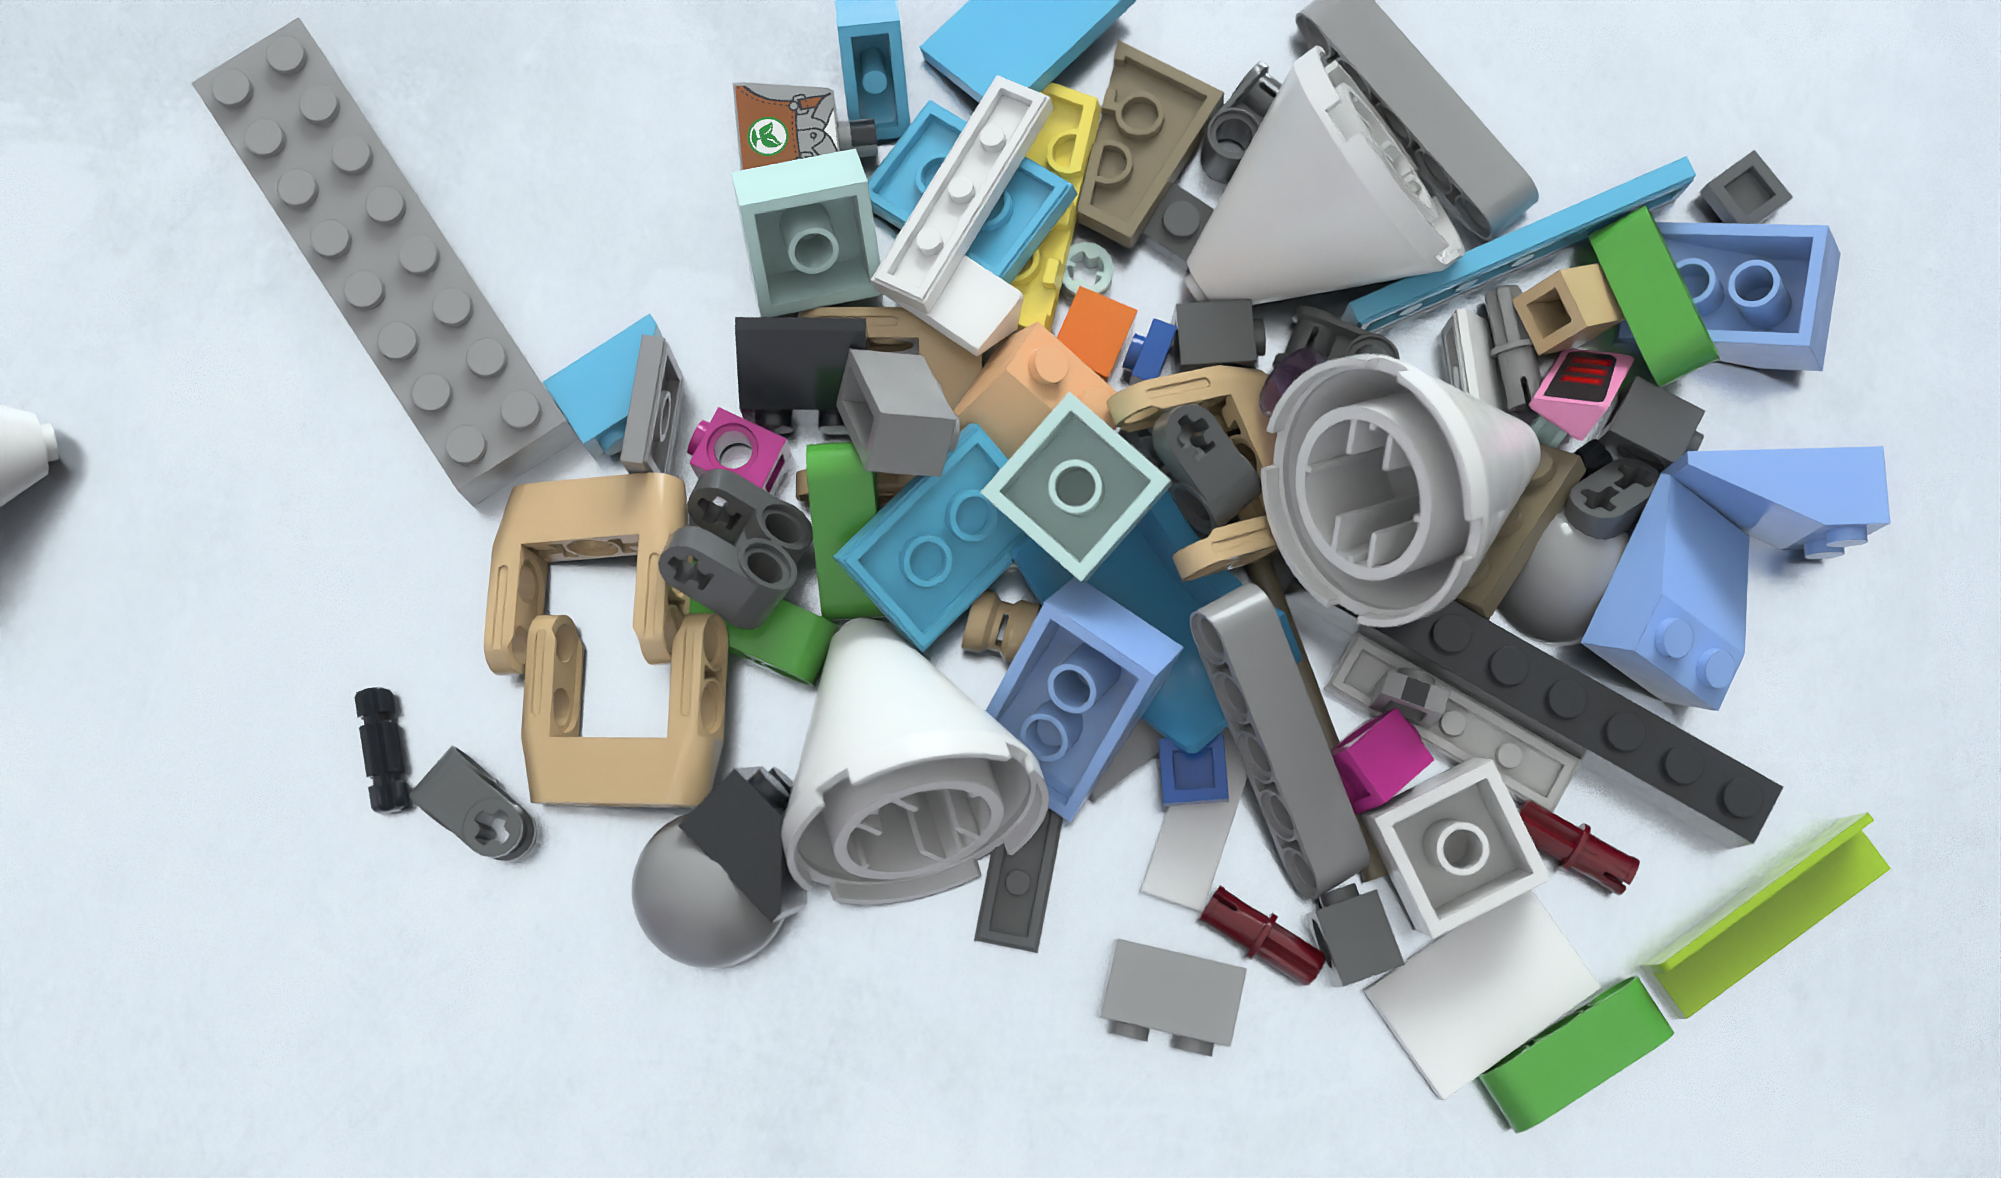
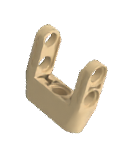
M819 307L798 313V318H866L871 351L919 353V355L924 356L936 381L940 382L943 394L952 411H954L982 370V354L976 357L903 307ZM803 469L796 473V499L809 503L807 471ZM877 472L879 504H887L916 475Z
M1217 365L1136 383L1112 395L1106 402L1116 427L1128 433L1154 427L1155 421L1160 415L1172 408L1185 404H1197L1206 408L1215 417L1239 453L1254 467L1260 482L1261 468L1273 465L1277 432L1269 433L1266 430L1272 413L1280 400V396L1270 376L1262 370ZM1262 491L1258 497L1237 513L1241 522L1215 528L1211 531L1208 538L1180 549L1172 556L1182 581H1190L1254 563L1280 552L1266 516Z
M650 472L527 483L512 488L492 546L486 608L484 654L490 670L495 675L525 674L528 631L532 621L538 615H544L548 562L637 555L632 628L639 639L642 655L650 665L671 664L672 638L679 630L685 616L689 614L690 597L674 589L663 579L659 572L658 561L670 535L678 528L690 526L686 488L683 480L668 474ZM689 555L685 560L692 564L693 556Z
M689 613L685 616L679 630L672 638L667 738L579 737L584 645L578 636L575 623L568 615H538L532 621L527 637L521 741L531 803L559 806L696 808L711 793L724 741L728 632L723 618L717 613Z

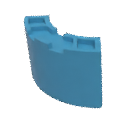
M1167 490L1086 582L1184 647L1156 697L1141 719L1173 744L1192 754L1199 752L1223 731L1228 724L1193 639L1189 618L1192 612L1244 584L1228 570L1219 572L1217 575L1212 574L1184 582L1181 580L1172 556L1180 549L1200 541V538L1183 517ZM1028 534L1024 535L1012 547V556L1041 606L1049 597L1075 577ZM1274 607L1295 662L1298 664L1303 658L1285 612Z

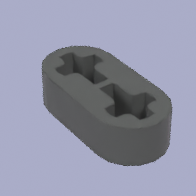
M1631 458L1614 460L1574 485L1566 501L1564 514L1568 522L1575 529L1587 536L1604 540L1615 538L1638 523L1660 473L1651 465L1640 460Z

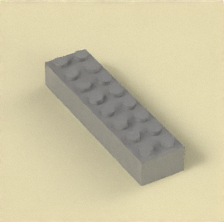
M299 17L191 83L456 490L472 506H475L579 439Z

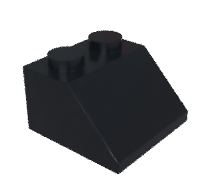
M735 317L739 409L742 417L775 434L789 433L793 431V425H818V431L822 433L849 434L836 403L849 349L871 351L866 318Z
M763 766L734 768L678 826L711 860L717 862L728 874L729 879L771 922L799 912L807 903V890L802 888L793 879L788 868L781 838V830L794 782L776 767H773L769 772Z

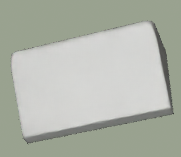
M966 255L929 314L884 294L976 357L1017 330L1023 304V294L1018 289Z
M1466 308L1456 309L1442 329L1451 386L1503 411L1496 362L1490 355L1493 343L1489 323L1486 319Z

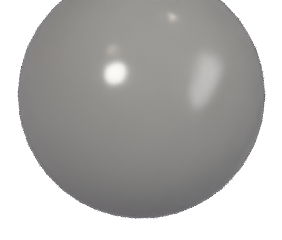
M1564 504L1560 512L1543 532L1532 555L1497 609L1513 628L1533 640L1549 645L1572 646L1582 644L1583 636L1630 540V536L1627 531L1607 540L1587 536L1568 522L1564 514Z
M688 813L679 816L660 828L641 851L634 868L631 888L635 916L649 941L669 958L696 968L713 969L732 966L749 959L762 950L773 939L784 918L771 922L729 879L724 869L717 862L711 860L678 826L690 814Z

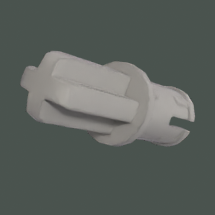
M1518 285L1496 287L1486 292L1484 297L1495 348L1490 351L1492 359H1496L1499 362L1509 412L1525 410L1524 405L1526 403L1521 384L1526 386L1530 403L1542 383L1535 352L1536 349L1512 302V299L1522 294V290Z

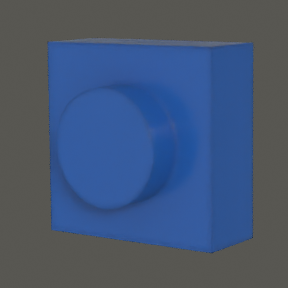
M1153 318L1147 336L1138 333L1134 334L1122 366L1123 369L1132 372L1129 386L1160 377L1173 344L1177 326Z
M1218 734L1199 752L1192 754L1182 750L1167 738L1158 739L1164 806L1229 802L1224 734Z

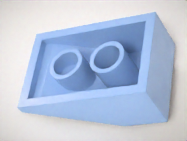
M1656 222L1719 354L1720 360L1718 361L1763 369L1823 371L1841 255L1828 225ZM1626 319L1623 320L1620 325L1619 340L1624 343L1637 345Z
M1883 446L1687 451L1660 473L1670 474L1745 534L1781 550L1804 549L1805 558L1827 559L1843 556L1845 554V547L1867 543L1868 535L1890 524Z
M1660 474L1581 643L1663 702L1719 711L1745 655L1749 536L1670 474Z
M1073 577L1044 602L986 709L988 714L1034 754L1040 765L1049 792L1048 808L1069 822L1076 817L1156 697L1184 649L1183 646L1089 583H1083L1076 577Z

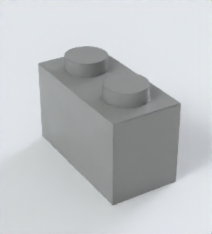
M849 349L836 406L865 471L941 477L948 452H954L957 447L960 424L957 414L953 413L943 394L942 386L939 381H936L924 356Z
M1117 938L1113 942L1097 1017L1111 1020L1109 1030L1111 1034L1147 1042L1150 1029L1176 1035L1173 1046L1175 1049L1212 1057L1214 1044L1231 1047L1247 968Z

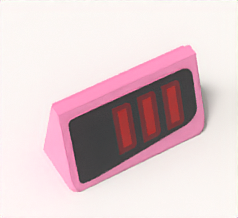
M1580 349L1563 350L1558 355L1528 405L1532 410L1576 440L1583 441L1608 409L1635 358L1617 353Z

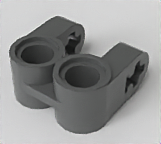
M1185 404L1162 413L1152 428L1129 433L1123 429L1118 431V434L1136 450L1142 444L1140 438L1149 435L1152 437L1153 446L1149 450L1151 456L1146 459L1171 480L1172 485L1168 491L1194 532L1198 530L1203 534L1210 535L1213 529L1222 527L1261 494L1262 485L1254 467L1239 453L1215 417L1202 406ZM1190 423L1195 433L1189 439L1191 445L1184 446L1178 438L1182 432L1180 426ZM1197 447L1202 449L1199 453L1196 449ZM1160 458L1161 462L1157 464L1155 459Z
M712 469L699 477L687 503L688 513L699 527L686 526L678 528L670 535L658 561L659 572L663 579L674 589L714 611L729 624L741 629H755L764 624L796 582L797 565L801 556L813 542L812 525L806 515L794 505L776 498L727 469ZM718 496L727 502L723 506H719L713 501ZM690 555L698 559L695 564H691L685 559Z

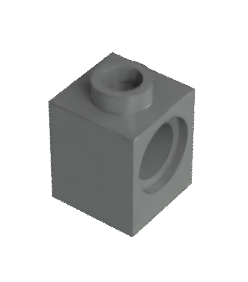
M1252 299L1181 303L1175 305L1171 324L1177 326L1173 340L1175 374L1217 365L1254 368L1257 357L1265 356V325L1263 319H1253Z
M1636 376L1620 391L1597 440L1603 443L1610 454L1620 459L1631 458L1640 460L1651 465L1661 473L1687 451H1698L1704 434L1696 431L1705 410Z
M1352 883L1324 893L1319 897L1322 908L1307 913L1319 950L1326 957L1325 966L1333 988L1344 987L1405 965L1377 889L1359 895L1356 884Z

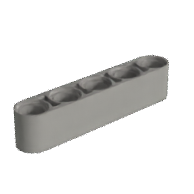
M1314 0L1295 15L1297 28L1309 47L1312 49L1318 45L1324 49L1326 54L1320 59L1326 66L1334 60L1341 65L1394 132L1419 168L1418 171L1477 236L1485 240L1492 239L1538 202L1539 194L1537 187L1525 169L1375 0Z
M1247 583L1192 612L1189 618L1190 629L1284 868L1290 880L1304 896L1310 899H1317L1366 869L1370 864V854L1276 610L1262 589L1255 584Z

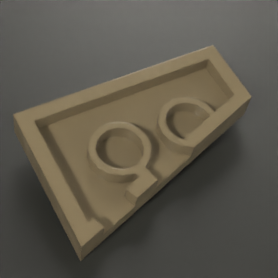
M1118 40L1109 86L1106 88L1102 103L1100 124L1095 144L1092 145L1077 207V220L1096 232L1132 249L1205 135L1212 117L1224 105V92Z
M1539 443L1541 457L1536 472L1471 579L1461 593L1453 599L1454 601L1488 620L1491 618L1532 555L1543 532L1566 503L1570 490L1579 483L1585 474L1586 468L1581 456Z

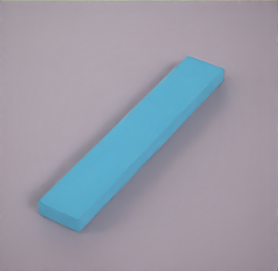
M1687 156L1471 249L1465 252V256L1443 271L1407 277L1354 300L1347 305L1341 320L1369 332L1379 330L1589 238V233L1644 205L1651 211L1674 201L1694 181L1693 178L1696 176V173Z

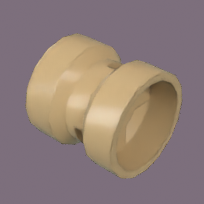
M985 590L972 603L961 648L976 653H981L987 649L996 651L1001 654L1004 661L1012 663L1037 617L1040 605L1022 599L1012 604L1002 601L997 592ZM1008 614L1009 619L1003 640L1001 641L998 640L1004 616Z

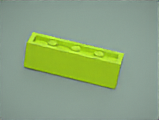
M1869 812L1843 817L1640 965L1679 1019L1691 1017L1891 869L1862 831V829L1874 821Z

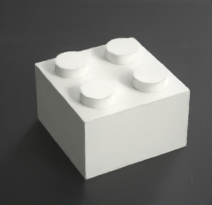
M1472 757L1392 797L1385 804L1360 813L1361 819L1415 929L1433 939L1551 880L1494 761L1491 759Z

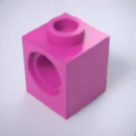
M720 407L717 408L710 422L703 419L698 424L687 449V453L692 456L689 463L696 477L699 478L703 473L712 469H727L770 494L792 454L786 438ZM743 443L752 448L750 459L741 467L727 468L719 463L722 451L730 444Z
M1397 707L1363 722L1330 750L1355 815L1388 802L1435 760L1422 743L1417 729L1403 717Z

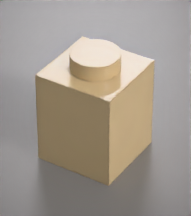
M1600 263L1558 270L1512 299L1539 356L1577 348L1625 320V316Z

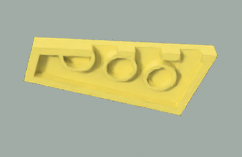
M1053 82L1040 93L1051 97L1054 109L1025 157L1071 183L1078 195L1010 284L1023 294V304L1016 331L1039 322L1051 332L1077 220V207L1102 112L1098 98Z

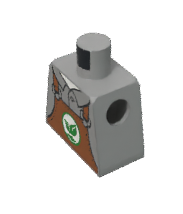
M746 82L732 83L741 170L850 149H856L859 157L878 156L874 118L838 122L834 90L825 87Z

